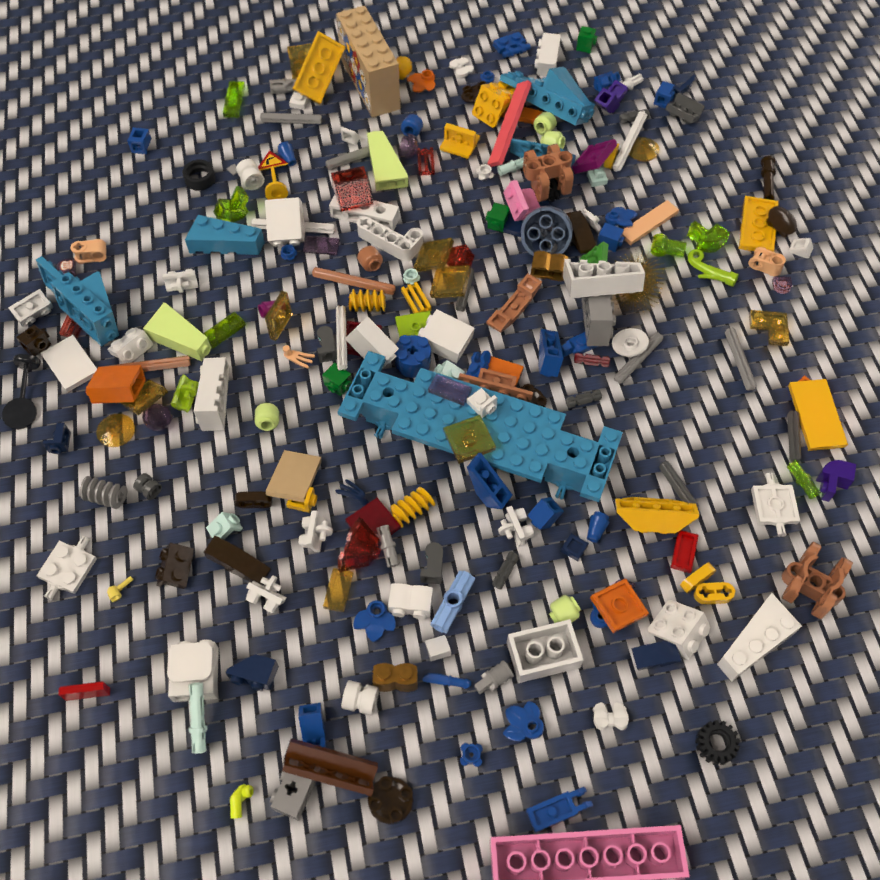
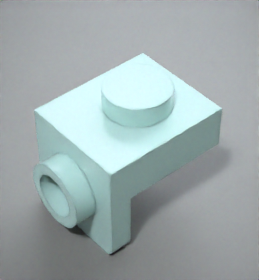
M448 360L438 364L434 369L436 373L458 379L460 373H465L464 370Z
M221 512L206 529L212 538L215 535L224 540L233 531L240 532L243 527L239 523L240 519L235 514Z

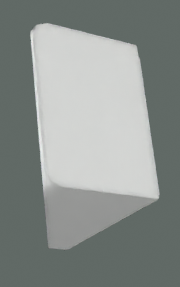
M341 127L342 140L356 145L360 140V136L355 131Z
M811 238L794 239L789 252L803 258H809L813 250Z
M445 635L425 641L430 661L451 656V649Z

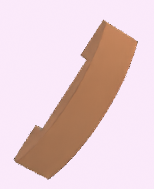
M527 273L517 285L515 293L499 311L496 310L486 324L500 333L507 329L529 305L539 290L542 281Z

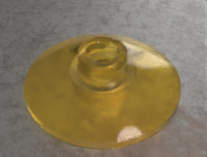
M638 137L629 155L638 161H651L658 156L659 146L650 138Z
M112 414L99 423L96 435L104 446L119 447L126 444L133 437L135 425L127 415Z

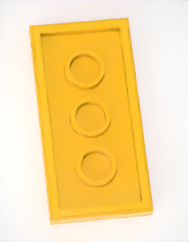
M317 31L292 90L321 104L346 47Z
M745 196L738 249L754 252L756 248L763 247L774 252L776 230L774 227L768 226L766 219L768 218L769 210L772 207L778 206L779 201Z
M827 380L790 382L788 387L795 410L799 413V422L808 451L845 448L848 443Z

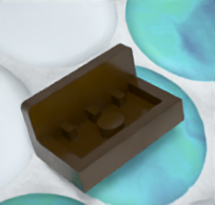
M171 542L166 548H162L159 560H162L161 567H158L155 574V579H158L156 586L161 587L163 584L184 589L187 586L194 548Z

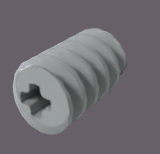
M86 476L80 487L82 500L113 509H118L122 506L128 492L127 487L124 485L120 488V484L113 486L112 482L106 483L105 480L99 481L98 478L92 479L91 476Z

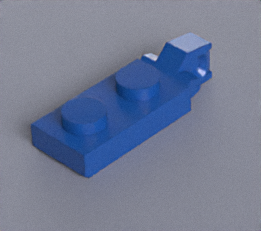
M585 332L567 340L566 344L561 346L563 357L572 353L574 355L575 353H585L598 346H587Z

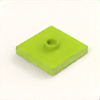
M430 311L396 316L395 322L399 338L403 335L418 336L422 327L425 328L427 325L426 321Z

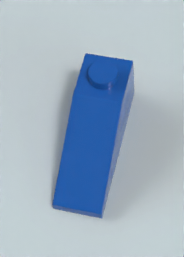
M541 329L538 360L539 372L546 377H558L563 361L559 334L557 331Z
M478 453L467 466L475 492L486 507L502 510L513 494L482 453Z

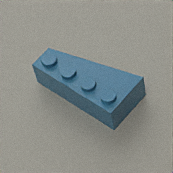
M202 215L197 216L185 238L189 253L203 251L204 254H211V252H220L221 254L236 252V254L259 255L265 243L261 228Z

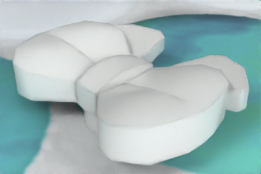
M467 58L454 59L449 64L450 68L456 70V77L458 78L466 77L474 70L473 65L464 66L469 62Z
M583 208L582 211L590 226L599 233L602 229L598 224L600 219L586 208Z
M602 702L594 706L593 722L597 729L604 730L607 727L612 728L614 726L619 730L627 728L629 717L623 704L614 703L613 713H607V709Z

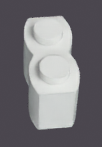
M391 584L388 603L389 613L396 617H404L410 614L416 619H425V617L431 616L433 588L421 585Z

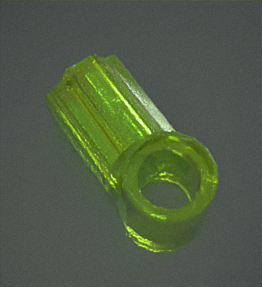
M658 233L653 236L651 254L657 257L665 254L684 257L687 243L668 239L665 234Z

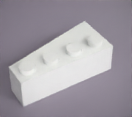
M564 259L563 279L570 298L597 297L601 295L643 292L645 271L639 262L616 261L615 264H610L606 261L587 263V260H580V263L571 262V259Z
M226 357L204 358L203 365L200 366L201 375L194 406L196 424H199L202 431L224 430L229 365Z
M771 593L717 665L732 682L793 636L802 625Z

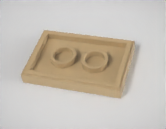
M284 450L268 484L266 495L304 503L309 487L312 486L322 462L321 457Z

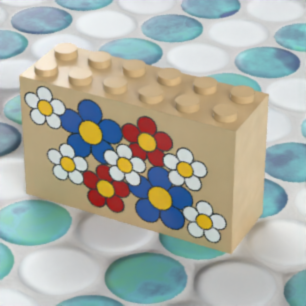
M359 6L336 13L339 43L346 47L341 61L371 117L400 110L399 64L366 6Z

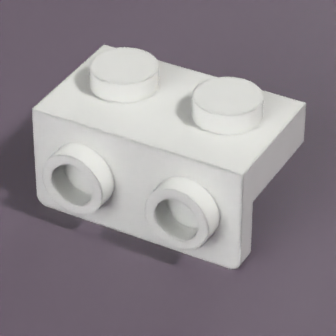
M38 289L8 308L23 327L24 325L28 326L34 323L37 317L49 314L53 305L43 292Z
M135 327L129 329L121 339L113 341L107 350L111 355L119 358L122 364L132 363L150 349L153 343L145 331Z

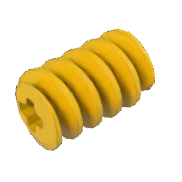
M352 289L351 294H349V311L351 312L354 307V310L358 312L361 307V310L365 312L368 307L369 312H372L375 307L376 312H379L382 307L383 312H385L386 298L383 290H380L379 295H377L375 289L372 294H370L368 289L365 294L362 293L361 289H359L358 294Z
M418 487L416 492L412 491L410 496H404L403 500L397 501V505L392 504L390 509L393 517L403 528V520L409 524V516L415 520V512L422 515L421 508L428 511V504L430 503L434 507L435 502L424 488Z

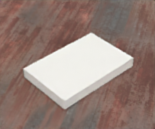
M73 335L41 352L42 357L66 392L89 381L97 370Z

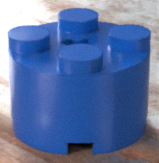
M416 335L401 336L396 343L399 349L394 353L396 355L395 367L403 376L416 378L420 368L430 369L431 346L425 337Z

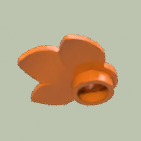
M431 70L414 73L407 78V81L413 83L412 90L416 93L423 92L425 89L431 91L436 85L434 82L435 75Z

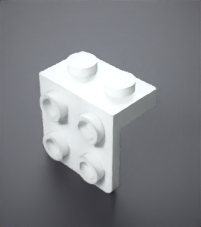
M669 600L650 624L648 631L651 635L676 644L681 657L689 660L693 653L698 650L703 638L709 634L711 627L704 612Z

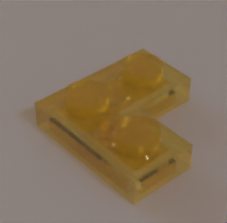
M750 311V329L768 330L769 345L788 346L787 313Z

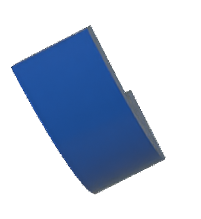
M321 702L299 706L298 717L302 740L327 748Z

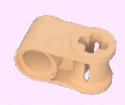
M101 239L76 241L71 245V251L75 253V261L79 264L103 262L106 260V243Z
M758 247L754 251V256L749 260V266L770 276H778L782 272L786 259L782 254Z

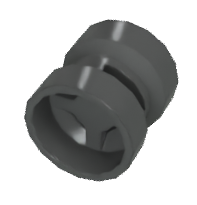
M143 473L135 480L133 488L140 493L142 492L143 496L148 500H152L159 495L162 485L158 481H153L152 477L147 473Z

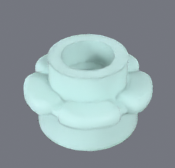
M412 268L407 269L403 275V281L407 284L414 285V282L420 280L417 270Z

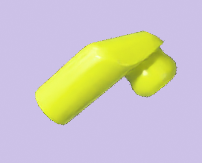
M242 784L231 795V819L242 817V802L246 798L252 797L254 793L251 785Z

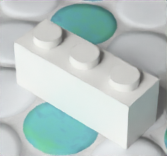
M543 33L542 39H539L538 48L540 49H537L536 58L539 59H535L534 67L537 68V75L547 76L549 69L556 68L561 39L560 34Z

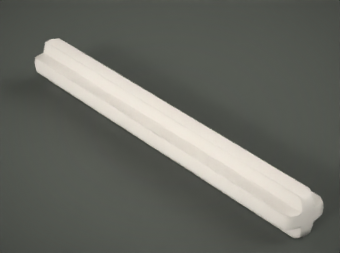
M645 111L638 113L612 166L615 172L621 171L647 118Z
M254 218L252 220V227L267 229L266 219ZM305 222V232L333 234L335 231L334 224Z
M343 305L336 307L337 369L340 371L347 369V341L345 340L347 337L346 310Z

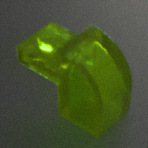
M236 186L231 199H218L213 211L217 219L233 223L243 219L249 212L245 206L249 196L243 187Z
M694 221L690 225L687 236L697 242L695 249L705 253H712L726 245L730 232L718 223L707 230L697 221Z

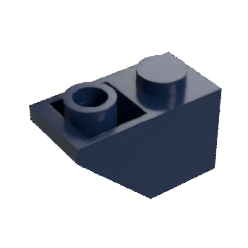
M254 654L228 668L226 675L230 682L235 685L242 686L244 683L251 685L250 688L262 692L263 689L270 691L279 665L275 659Z

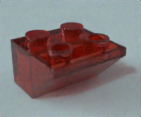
M364 166L331 173L333 190L340 211L373 205L370 185Z

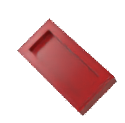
M683 530L677 532L670 568L691 573L699 535Z
M103 681L59 687V696L65 701L110 696V687Z

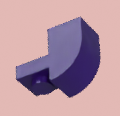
M615 79L608 90L603 87L594 101L600 108L608 113H613L620 106L619 102L629 89Z
M834 460L824 466L816 478L817 482H821L819 489L822 492L821 500L829 502L836 493V487L846 490L854 482L856 464L843 460Z

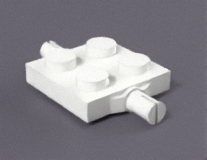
M766 473L767 484L751 488L758 525L776 526L777 536L784 537L787 535L784 525L798 524L800 522L793 485L775 483L774 473Z
M82 536L76 546L62 541L57 543L37 574L39 579L50 584V588L44 595L45 598L52 600L58 590H66L73 594L77 592L97 560L94 555L84 551V548L90 541L89 538Z

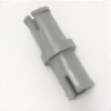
M389 525L376 528L381 542L380 550L384 553L387 568L399 565L400 562L395 550L396 543L392 540Z

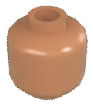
M374 246L362 248L357 256L360 265L369 272L378 270L383 261L382 255Z

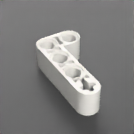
M367 216L360 217L357 220L358 236L361 239L402 261L412 260L423 247V231L419 228H412L403 236Z

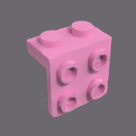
M517 180L511 181L503 192L514 221L524 220L530 212L540 207L533 189H521Z

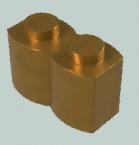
M535 251L530 275L540 279L548 278L555 281H564V259H568V256L560 253L550 254L545 251Z
M389 663L376 664L373 666V685L379 687L381 692H389L395 689L402 692L415 691L418 688L417 666L410 663H402L396 666Z

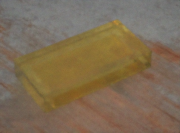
M333 568L323 604L324 609L344 612L354 575L353 571Z

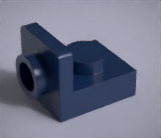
M56 423V430L53 431V440L43 441V446L49 453L59 454L61 452H68L71 432L66 424Z

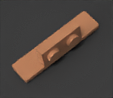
M480 368L478 377L462 373L458 377V380L530 402L533 396L532 391L516 388L517 377Z

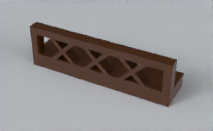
M291 738L283 759L282 772L372 796L374 791L373 780L378 769V763Z

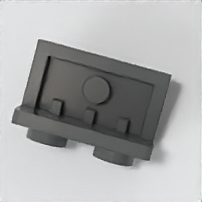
M677 93L674 101L668 103L665 110L669 111L670 115L680 117L685 123L691 124L700 119L705 105L681 93Z

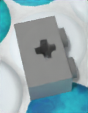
M282 772L280 777L282 783L279 789L274 790L270 799L272 803L271 808L278 813L299 821L316 781ZM294 787H296V789L298 790L297 793L292 792V794H290L288 792L289 788L293 789Z

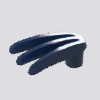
M695 74L682 84L680 88L674 84L673 91L676 95L677 93L683 94L691 88L696 77Z
M347 479L345 482L351 487L340 484V488L344 490H335L337 494L358 499L361 505L368 503L365 492Z

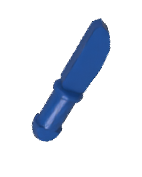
M428 673L422 678L423 682L448 685L449 687H462L464 689L470 688L472 684L467 678H456L439 673Z

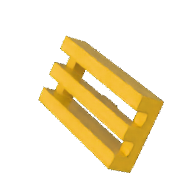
M414 282L412 286L411 284L407 285V288L401 287V292L413 313L431 311V305L417 282ZM408 292H410V293L412 294V296H413L415 302L417 303L418 307L420 308L419 311L417 310V308H416L415 304L413 303L411 297L409 296ZM417 294L419 295L420 299L422 300V302H423V304H424V306H425L426 308L423 307V305H422L421 301L419 300Z

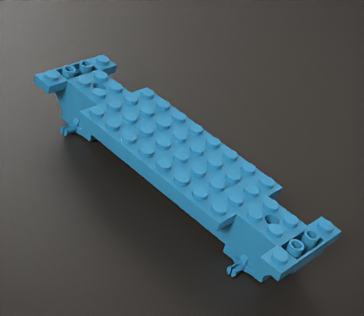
M370 351L367 352L337 411L338 416L356 421L361 413L367 422L378 426L374 434L376 438L379 436V439H381L385 430H392V434L473 460L478 453H482L491 467L539 483L545 477V481L559 487L555 495L556 498H559L560 495V499H563L566 490H574L580 492L581 497L600 502L623 434L621 431L604 426L598 442L561 430L566 417L565 413L420 368L414 383L382 373L381 370L386 357ZM481 388L490 397L493 395L497 397L496 410L483 418L467 404V398Z

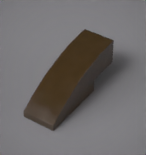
M581 210L566 213L573 227L572 243L580 254L588 253L596 246L585 216Z
M215 535L204 550L207 559L223 566L225 570L251 583L255 581L262 585L261 579L263 577L266 578L271 571L270 567L252 555Z

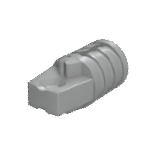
M296 79L269 80L271 94L293 92L292 88Z
M502 660L495 667H492L491 670L481 675L482 679L474 686L479 694L488 689L492 692L499 685L513 678L514 675L507 663Z

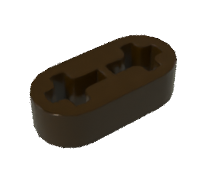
M264 491L238 492L235 494L234 505L239 508H269L272 506L273 497L267 496Z

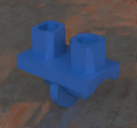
M611 71L594 77V88L598 92L603 87L608 90L615 79L621 81L619 72L613 73Z

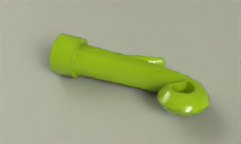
M699 249L689 252V263L697 270L705 273L698 275L699 279L718 280L734 287L739 274L702 263L704 253Z

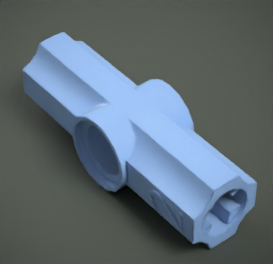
M459 570L431 622V626L435 630L447 634L457 613L462 609V604L475 581V577L470 573ZM450 599H456L458 600V603L452 605L448 603V601Z

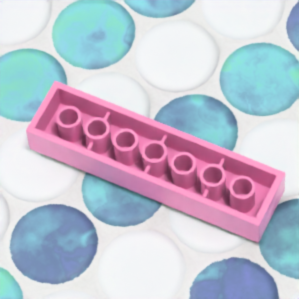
M681 825L490 837L489 841L492 880H684L690 877Z

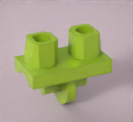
M183 374L180 377L171 406L179 411L189 412L194 397L197 394L199 382L193 381Z

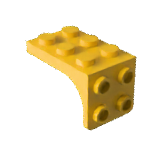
M502 81L482 84L472 109V115L490 127H496L502 113L511 102L515 88Z

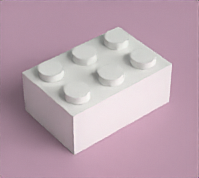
M570 619L508 634L507 646L518 683L581 668L583 657Z

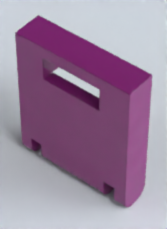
M612 139L595 145H589L571 167L574 173L600 168L616 148L617 141Z

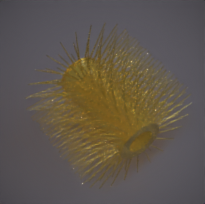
M643 258L642 262L640 259L639 262L645 271L643 292L616 294L617 296L623 295L621 297L626 296L623 300L627 299L629 301L628 305L631 304L630 301H634V312L635 308L637 309L636 301H638L637 305L639 304L640 307L639 300L640 302L646 301L645 297L649 301L652 300L648 297V294L651 297H656L651 293L661 294V292H656L653 289H663L653 284H663L655 279L665 278L655 277V275L665 273L653 272L655 269L647 267L650 266L649 263L647 265L643 263L646 258Z

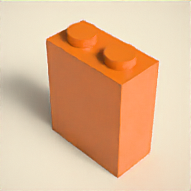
M142 366L98 367L86 386V394L89 396L91 403L135 402L146 381Z

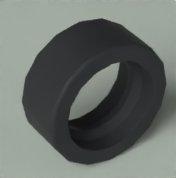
M193 160L187 163L182 171L185 184L192 190H206L214 184L216 179L213 166L206 160ZM196 172H207V175L202 178H191Z

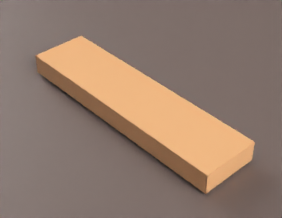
M668 200L633 222V226L624 228V241L631 246L677 215L679 209Z

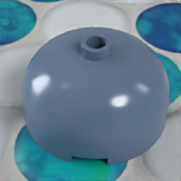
M542 206L534 209L524 219L521 226L522 244L532 256H534L535 252L532 243L535 240L542 239L539 244L541 251L550 252L556 243L557 250L551 254H562L568 248L573 236L570 218L564 211L554 206ZM538 230L537 235H533L532 231ZM544 241L550 242L551 247H550V248H546V247L544 246L543 242H544Z

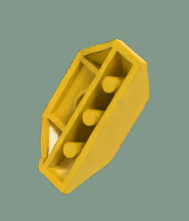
M643 497L615 499L616 512L634 531L641 533L675 534L699 518V511L694 503L688 504L673 499Z

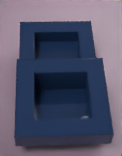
M668 641L631 648L638 671L659 665L663 667L682 661L676 644Z

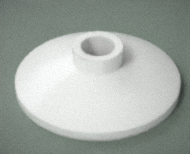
M635 328L621 330L612 339L614 351L625 357L638 356L649 345V338L646 333Z

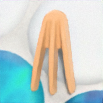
M288 345L283 346L284 356L293 363L307 369L309 366L302 362L313 363L312 360L306 358H315L314 354L291 350Z

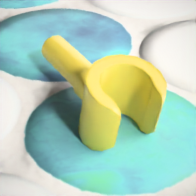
M131 576L118 586L108 588L107 594L111 602H116L122 597L120 591L133 581Z

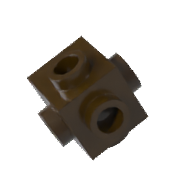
M35 325L16 337L22 348L33 356H37L51 346L48 340L49 334L43 328L39 329Z

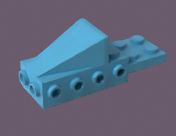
M565 67L549 69L547 76L543 77V79L527 78L520 71L501 74L500 81L516 88L518 83L529 80L532 85L526 101L547 112H551L553 115L575 126L587 123L594 114L595 104L588 100Z
M42 256L36 259L43 282L55 294L58 306L102 347L119 336L100 272L97 271L80 280L70 272L63 274L62 271L56 270L53 263L47 261Z

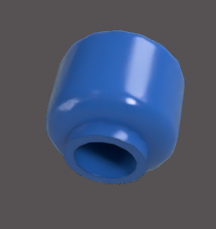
M415 114L407 115L401 123V131L408 138L417 137L423 128L422 119Z

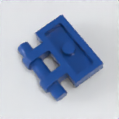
M520 32L493 40V46L499 54H502L503 58H511L517 53L522 54L526 50L531 49L530 43L526 44V40Z

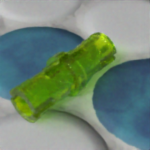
M797 460L787 466V469L796 479V484L802 487L809 499H813L821 493L811 481L810 474H806Z

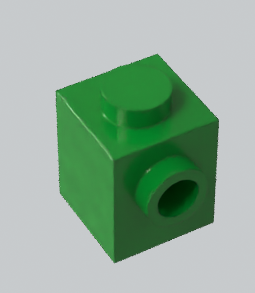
M581 27L576 51L591 53L593 45H596L598 36H595L596 29Z
M494 202L491 211H488L485 220L488 221V229L503 232L510 214L509 206Z
M333 363L322 374L323 382L327 389L340 396L345 391L347 392L352 384L351 373L343 369L341 371L338 370L336 363Z

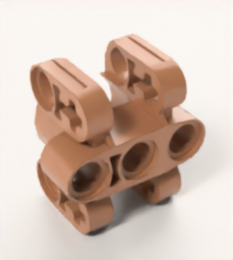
M558 144L549 145L547 147V154L538 157L534 150L524 152L523 172L525 178L531 181V187L535 192L538 202L548 199L549 179L555 178L558 181V190H560L561 194L568 195L572 192L574 176L571 165L573 156L568 151H560Z
M813 541L803 553L799 563L792 562L783 571L782 580L788 586L782 595V599L792 603L799 596L800 592L816 601L811 615L821 620L832 607L837 606L844 599L846 592L841 585L849 573L853 562L846 558H841L833 567L829 576L812 568L811 566L818 559L817 554L822 548L821 545Z

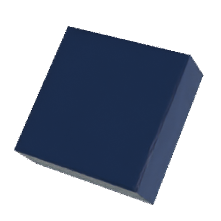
M571 533L560 552L578 562L589 543Z

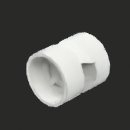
M244 159L238 163L236 171L246 189L252 191L259 189L264 183V177L255 161Z
M348 680L342 698V709L350 711L359 709L360 713L372 716L378 700L379 687L368 684L362 687L361 683Z

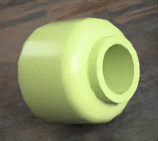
M543 112L534 120L535 131L543 136L546 131H553L557 125L556 117L551 112Z
M546 131L544 136L541 137L540 143L546 145L558 144L559 148L563 149L565 146V136L560 131Z
M271 403L258 405L255 409V425L264 431L275 429L279 424L278 408Z
M563 595L550 604L552 612L549 615L554 623L569 619L572 623L580 617L579 611H581V608L573 596L569 598L567 595Z

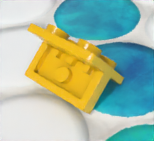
M446 123L444 126V140L440 145V150L468 159L480 140V135H477L476 131Z

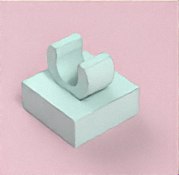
M600 167L587 171L591 187L607 184L608 178L603 168Z

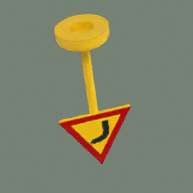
M270 150L258 166L259 171L271 168L273 182L266 186L265 196L268 200L284 199L288 196V189L285 184L276 180L275 167L288 165V163Z

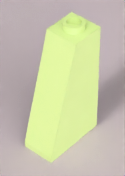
M368 132L367 142L376 191L408 187V174L384 132Z
M166 303L161 305L143 328L150 340L199 361H202L211 350L208 338Z

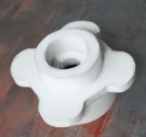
M487 164L480 165L476 169L479 180L494 177L491 167Z

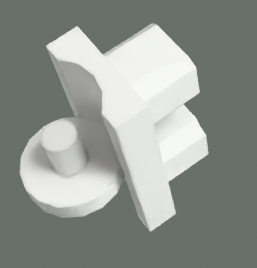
M186 269L184 272L171 271L168 274H163L167 292L178 290L179 293H183L185 289L198 288L195 270Z
M512 506L506 507L508 513L505 515L506 519L500 521L502 526L498 529L500 535H506L508 539H512L514 535L518 547L523 546L525 540L534 536V530L530 524L521 527L519 523L527 520L524 508L514 510Z
M317 510L311 511V516L302 518V527L308 530V533L301 534L298 543L304 548H311L314 552H320L322 541L326 540V536L332 535L333 529L328 526V521L324 517L318 515Z
M274 575L270 580L265 577L261 579L260 582L266 585V587L255 581L249 582L246 587L249 589L246 600L257 604L261 596L267 598L263 609L270 613H274L279 605L285 602L287 597L272 590L274 589L279 592L282 587L276 584L277 577Z

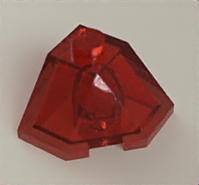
M360 517L348 532L344 551H341L338 557L337 571L344 572L369 566L372 560H376L380 554V539Z

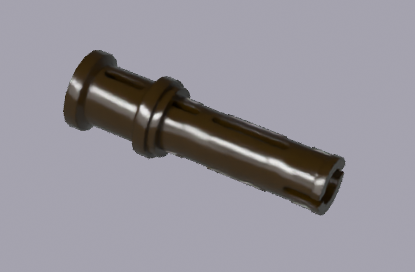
M765 156L761 159V176L764 183L763 199H767L768 196L769 200H774L775 198L774 176L776 169L774 165L776 159L773 156Z

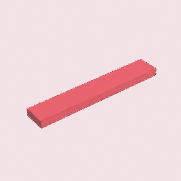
M529 80L516 85L488 161L490 167L502 165L532 85Z

